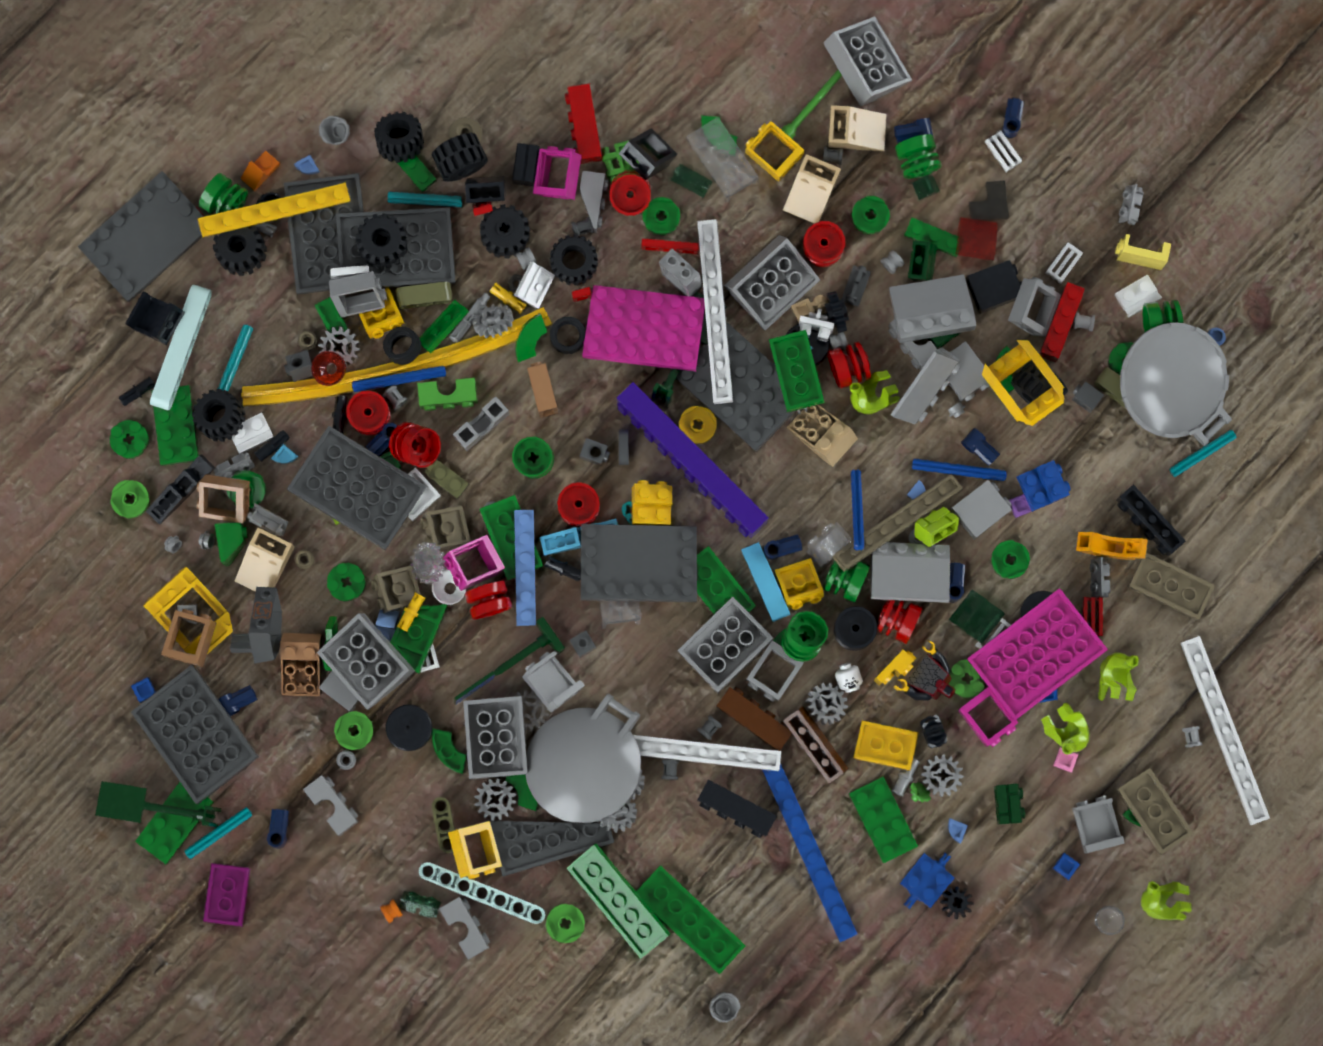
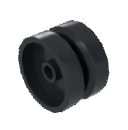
M854 606L845 609L839 614L834 623L833 632L836 641L847 650L858 651L865 649L872 643L877 634L875 617L863 607ZM853 625H855V627H859V630L857 632H854L852 630Z

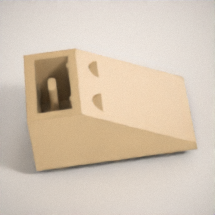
M831 105L828 148L884 151L886 114L850 106Z
M806 154L783 211L811 223L819 222L841 169Z
M820 405L807 407L808 411L806 412L803 409L801 414H798L787 426V429L833 467L858 438L849 426Z
M257 528L247 548L235 582L255 592L256 587L275 588L295 546L269 532Z

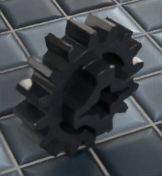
M836 291L827 293L829 303L824 305L829 322L834 323L838 333L847 331L845 321H849L843 298L839 299Z

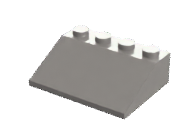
M876 17L835 31L823 42L860 107L874 102L912 81Z
M778 235L724 286L763 330H767L791 305L795 304L817 284L820 279L789 239Z
M964 275L889 287L899 343L974 331L976 328L973 305Z
M943 347L934 351L890 415L912 424H916L918 421L922 423L928 415L926 412L929 406L933 407L939 399L936 395L940 390L944 391L950 383L948 381L950 375H955L961 366L958 364L961 360Z
M887 542L871 553V599L949 603L950 545H933L928 547L925 544Z
M732 597L677 651L710 687L719 694L773 641V637Z
M358 613L317 652L367 710L402 684L415 671L363 613Z
M522 696L463 701L469 779L528 774Z

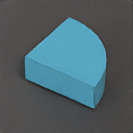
M283 444L271 459L277 463L287 464L295 461L298 456Z

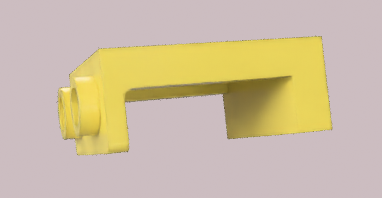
M1126 234L1117 243L1115 254H1118V261L1162 270L1168 262L1171 243L1164 242L1157 252L1129 246V234Z

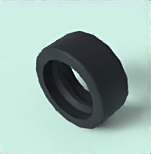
M562 317L553 323L550 329V340L557 351L563 354H573L584 346L586 330L578 319ZM563 325H573L578 329L579 339L572 346H564L557 339L558 329Z
M405 326L396 327L385 336L383 349L385 354L394 363L399 365L408 364L418 357L421 351V341L411 328ZM403 337H410L412 342L409 349L402 354H394V344Z

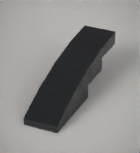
M202 454L199 455L187 469L183 470L173 483L165 488L146 512L158 524H161L196 490L198 481L205 474L209 475L215 467Z

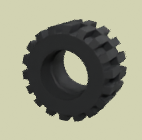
M406 112L389 113L387 117L380 119L381 122H377L374 129L379 154H382L384 159L388 158L390 162L396 161V163H400V161H404L405 163L408 162V159L413 160L415 155H419L421 153L420 150H423L424 138L419 120L414 118L412 114L407 115ZM397 136H405L400 139H394Z
M573 234V237L566 235L565 239L560 238L558 243L553 245V250L550 252V264L555 277H558L559 281L562 283L566 282V285L573 283L574 286H578V283H586V280H590L593 273H596L598 266L597 253L590 240L587 241L584 236L580 238L576 234ZM571 251L582 253L585 256L583 266L578 269H569L564 266L563 258L567 253Z
M213 389L209 390L208 394L204 393L201 399H197L198 404L193 407L195 412H192V417L195 418L193 422L206 437L213 441H218L219 439L223 442L225 438L230 440L232 435H237V431L243 428L242 422H245V417L243 416L245 415V410L242 404L228 391L216 389L215 392ZM226 409L224 416L220 420L212 422L213 416L217 411Z

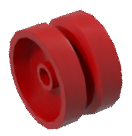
M635 170L621 172L613 179L610 186V201L613 208L619 213L626 216H634L642 213L648 207L651 200V186L648 179L645 180ZM628 191H632V192L634 193V195H631V194H628V195H627V192H628Z
M830 221L814 223L807 229L803 240L805 258L817 267H829L837 263L845 248L843 231L837 224Z
M361 391L355 394L348 402L346 408L347 418L352 427L360 434L366 436L378 435L383 427L390 423L391 410L380 394L373 391ZM367 411L371 412L369 416L366 414Z
M581 482L571 483L564 487L559 494L557 501L558 511L563 521L568 525L579 528L581 524L593 523L598 517L600 511L599 497L596 491L588 484ZM579 502L580 504L582 502V506L578 508L575 503Z
M505 581L484 584L464 593L468 604H476L470 609L473 620L490 617L512 608L509 597H500L507 592Z

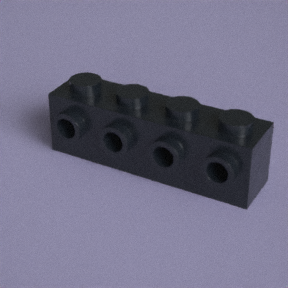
M1134 484L1116 499L1120 510L1124 513L1127 512L1131 516L1130 520L1132 523L1144 530L1143 534L1150 541L1153 540L1158 545L1156 548L1162 555L1170 556L1186 542Z
M709 779L697 800L700 802V807L708 811L710 808L716 810L717 816L725 820L728 817L735 821L734 825L742 829L745 826L752 830L751 834L759 838L762 835L767 837L777 815Z

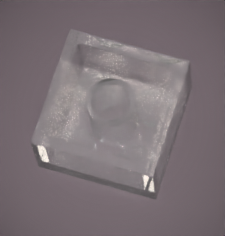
M838 522L834 525L832 523L828 524L821 532L822 535L820 537L816 535L807 544L806 552L821 569L833 559L832 556L852 541V538Z

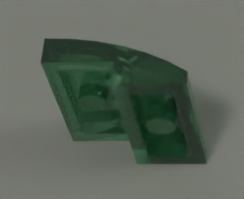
M971 590L949 618V621L982 644L1005 613L988 602L986 598Z

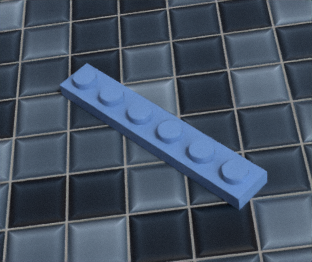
M514 510L516 626L536 625L534 510Z

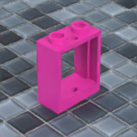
M548 146L547 149H540L533 194L541 197L575 200L582 155L575 153V149L564 148V151L552 146ZM552 157L569 159L565 189L548 187Z
M488 535L455 548L443 557L444 564L450 570L453 581L460 591L492 578L505 569ZM477 548L489 572L468 581L455 557Z
M989 687L957 710L985 747L989 745L994 747L1002 741L999 737L1005 733L1008 736L1017 729L1015 725L1018 724V721L1011 717ZM989 696L1010 722L990 739L987 738L968 713Z

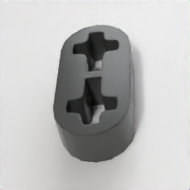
M619 429V465H629L628 429Z

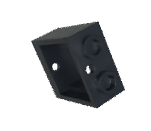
M652 128L629 140L619 153L645 180L667 168L678 155ZM643 144L659 160L655 162L639 145Z

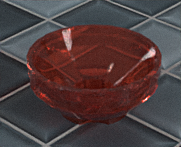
M324 351L314 358L311 372L314 379L321 385L333 386L344 378L346 364L339 354L332 351ZM330 363H334L337 367V371L332 375L327 372V366Z

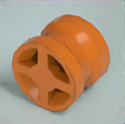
M394 899L390 900L389 904L380 906L383 915L389 923L393 922L394 918L403 916L401 909Z

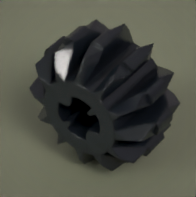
M930 715L920 721L922 733L928 747L931 749L938 748L947 743V736L939 716Z
M956 886L954 893L953 889L949 887L948 892L950 895L947 893L942 894L947 900H940V903L947 906L941 910L946 911L949 909L947 917H950L954 912V919H958L959 913L962 918H965L964 910L971 913L972 910L967 905H974V902H967V899L971 898L972 894L964 896L967 892L966 888H963L961 893H959L960 888ZM955 897H957V899H961V902L959 903V908H957V906L953 907L952 903H954Z

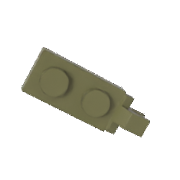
M435 460L432 465L425 467L424 473L427 477L456 499H459L469 486L468 482L440 461Z

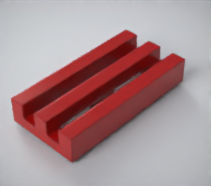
M1083 597V618L1087 622V602H1091V628L1094 632L1095 602H1098V632H1095V634L1103 636V597Z

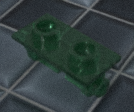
M682 164L676 167L671 181L703 198L713 181Z
M404 891L400 898L399 907L414 914L417 911V907L421 908L419 915L432 919L433 917L437 918L438 909L442 902L437 901L433 897L420 896L413 891Z

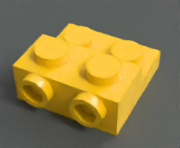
M389 287L385 288L387 300H384L385 308L359 313L370 339H379L385 332L405 324Z
M646 480L637 481L632 487V525L670 526L672 486L667 485V482L664 481L656 482V485L649 484Z
M811 558L775 570L788 609H800L803 607V604L808 602L816 604L824 597L823 588Z
M902 650L873 681L878 685L882 682L886 685L894 674L897 677L901 674L905 676L914 667L911 663L916 657L909 650L906 652Z

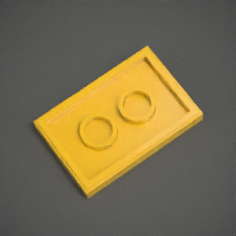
M861 721L853 758L911 771L919 732Z

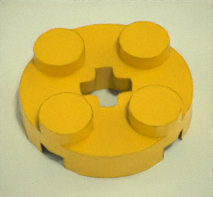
M692 406L687 408L680 417L679 428L696 445L708 442L716 432L717 421L713 412L708 408ZM694 421L702 422V429H694Z

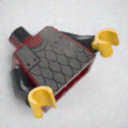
M927 640L931 644V648L927 650L922 645V649L930 653V655L926 654L907 682L904 679H897L902 683V687L894 686V689L897 691L904 690L906 695L918 701L937 700L941 694L951 698L955 693V688L949 685L952 679L949 675L951 671L949 664L941 652L935 649V644Z

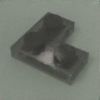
M1005 180L986 182L987 201L969 202L970 222L1009 218Z

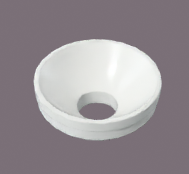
M444 570L434 578L432 592L440 603L453 605L464 598V593L467 589L460 591L459 587L456 586L453 594H447L444 590L445 585L448 583L455 585L450 570Z

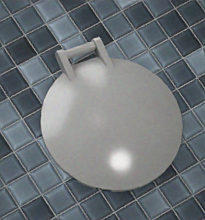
M1166 323L1146 331L1130 347L1121 368L1120 389L1128 413L1139 426L1152 434L1167 438L1193 435L1201 445L1206 446L1209 443V439L1218 430L1232 421L1231 417L1222 407L1226 390L1228 391L1229 375L1227 374L1225 364L1227 361L1224 353L1208 333L1186 323ZM1219 416L1220 419L1203 434L1202 431Z
M608 693L597 709H570L546 721L535 733L526 753L528 773L525 774L526 780L538 804L556 818L572 823L600 821L620 810L631 798L640 778L641 756L631 730L641 715L636 711L632 712L614 700V697ZM611 706L629 718V720L624 723L606 711V709Z

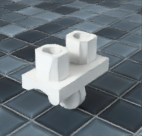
M818 308L817 313L810 312L809 317L800 316V331L806 330L808 337H810L811 330L819 331L817 339L827 342L830 334L833 332L834 323L827 322L828 316L821 315L822 309Z

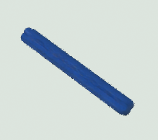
M444 366L353 381L352 388L354 392L444 377L446 376V369Z
M913 459L912 469L997 481H1005L1007 476L1005 470L922 459Z
M852 470L854 549L858 551L864 549L861 471Z

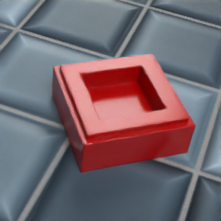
M590 287L571 292L574 302L592 297Z

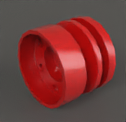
M859 341L853 343L854 351L850 344L846 345L847 354L845 355L840 347L827 352L831 371L839 389L852 384L851 376H854L858 383L862 382L861 373L865 380L871 379L869 359Z
M404 422L393 430L389 441V448L395 459L423 468L432 465L438 458L441 442L436 431L411 422Z
M888 600L878 618L877 632L881 633L885 625L888 627L885 633L886 636L894 629L896 630L895 639L907 644L923 607L911 602L904 609L902 608L904 601L900 600L898 605H895V600Z

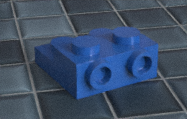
M1054 460L1016 477L1032 512L1070 495V485L1067 481H1063L1061 476L1063 473L1062 468Z

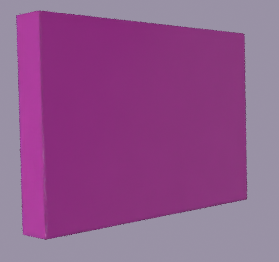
M211 863L203 922L243 926L251 868Z

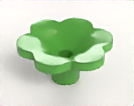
M921 783L910 784L911 799L913 801H930V791L926 790Z

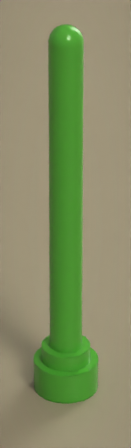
M839 69L793 122L781 128L791 139L795 136L796 128L842 77Z

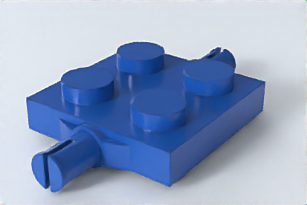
M924 853L900 884L911 895L904 903L907 908L911 909L916 901H920L931 909L955 877L947 872L944 867L951 858L949 855L947 856V853H944L939 861L931 859Z

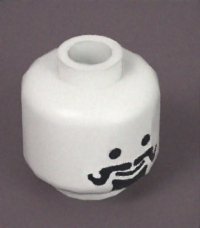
M851 663L840 665V669L835 673L839 689L845 690L846 693L860 689L863 679L859 667L851 665Z

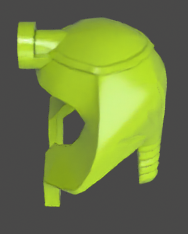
M887 370L872 373L871 379L866 380L863 384L852 383L850 385V391L852 392L850 396L851 404L857 412L870 415L899 402L900 397L891 396L898 393V388L895 384L884 387L881 397H877L875 394L878 382L891 378Z
M1115 652L1107 655L1102 661L1098 699L1100 701L1104 700L1109 686L1111 688L1110 698L1119 699L1121 687L1115 681L1127 688L1125 700L1133 701L1137 689L1132 682L1130 670L1138 665L1139 659L1137 656H1127L1126 654Z
M1064 703L1063 706L1057 709L1061 719L1064 722H1068L1065 728H1056L1049 715L1041 719L1045 735L1057 742L1066 755L1079 752L1087 746L1090 737L1088 724L1081 712H1074L1068 703Z
M1153 881L1149 882L1147 889L1141 896L1143 911L1154 919L1185 920L1187 917L1181 912H1191V903L1177 901L1173 907L1169 908L1166 905V901L1176 892L1189 895V886L1179 882H1171L1162 886Z

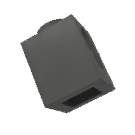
M308 350L286 356L287 364L284 367L287 376L291 375L294 382L316 375Z
M1087 382L1082 386L1078 384L1072 392L1075 395L1072 400L1089 413L1092 412L1104 396Z
M586 438L580 453V459L602 466L603 462L607 463L610 455L608 446ZM599 449L601 451L600 456L592 457L590 455L591 450Z
M587 631L570 639L579 658L596 649Z

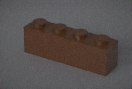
M729 687L716 707L773 749L780 751L792 735L784 721L779 723L774 719L776 716L767 709L764 712L759 708L760 704L752 698L747 700L743 697L745 693L740 689Z
M804 706L783 720L828 783H831L849 769L812 717H809V713Z

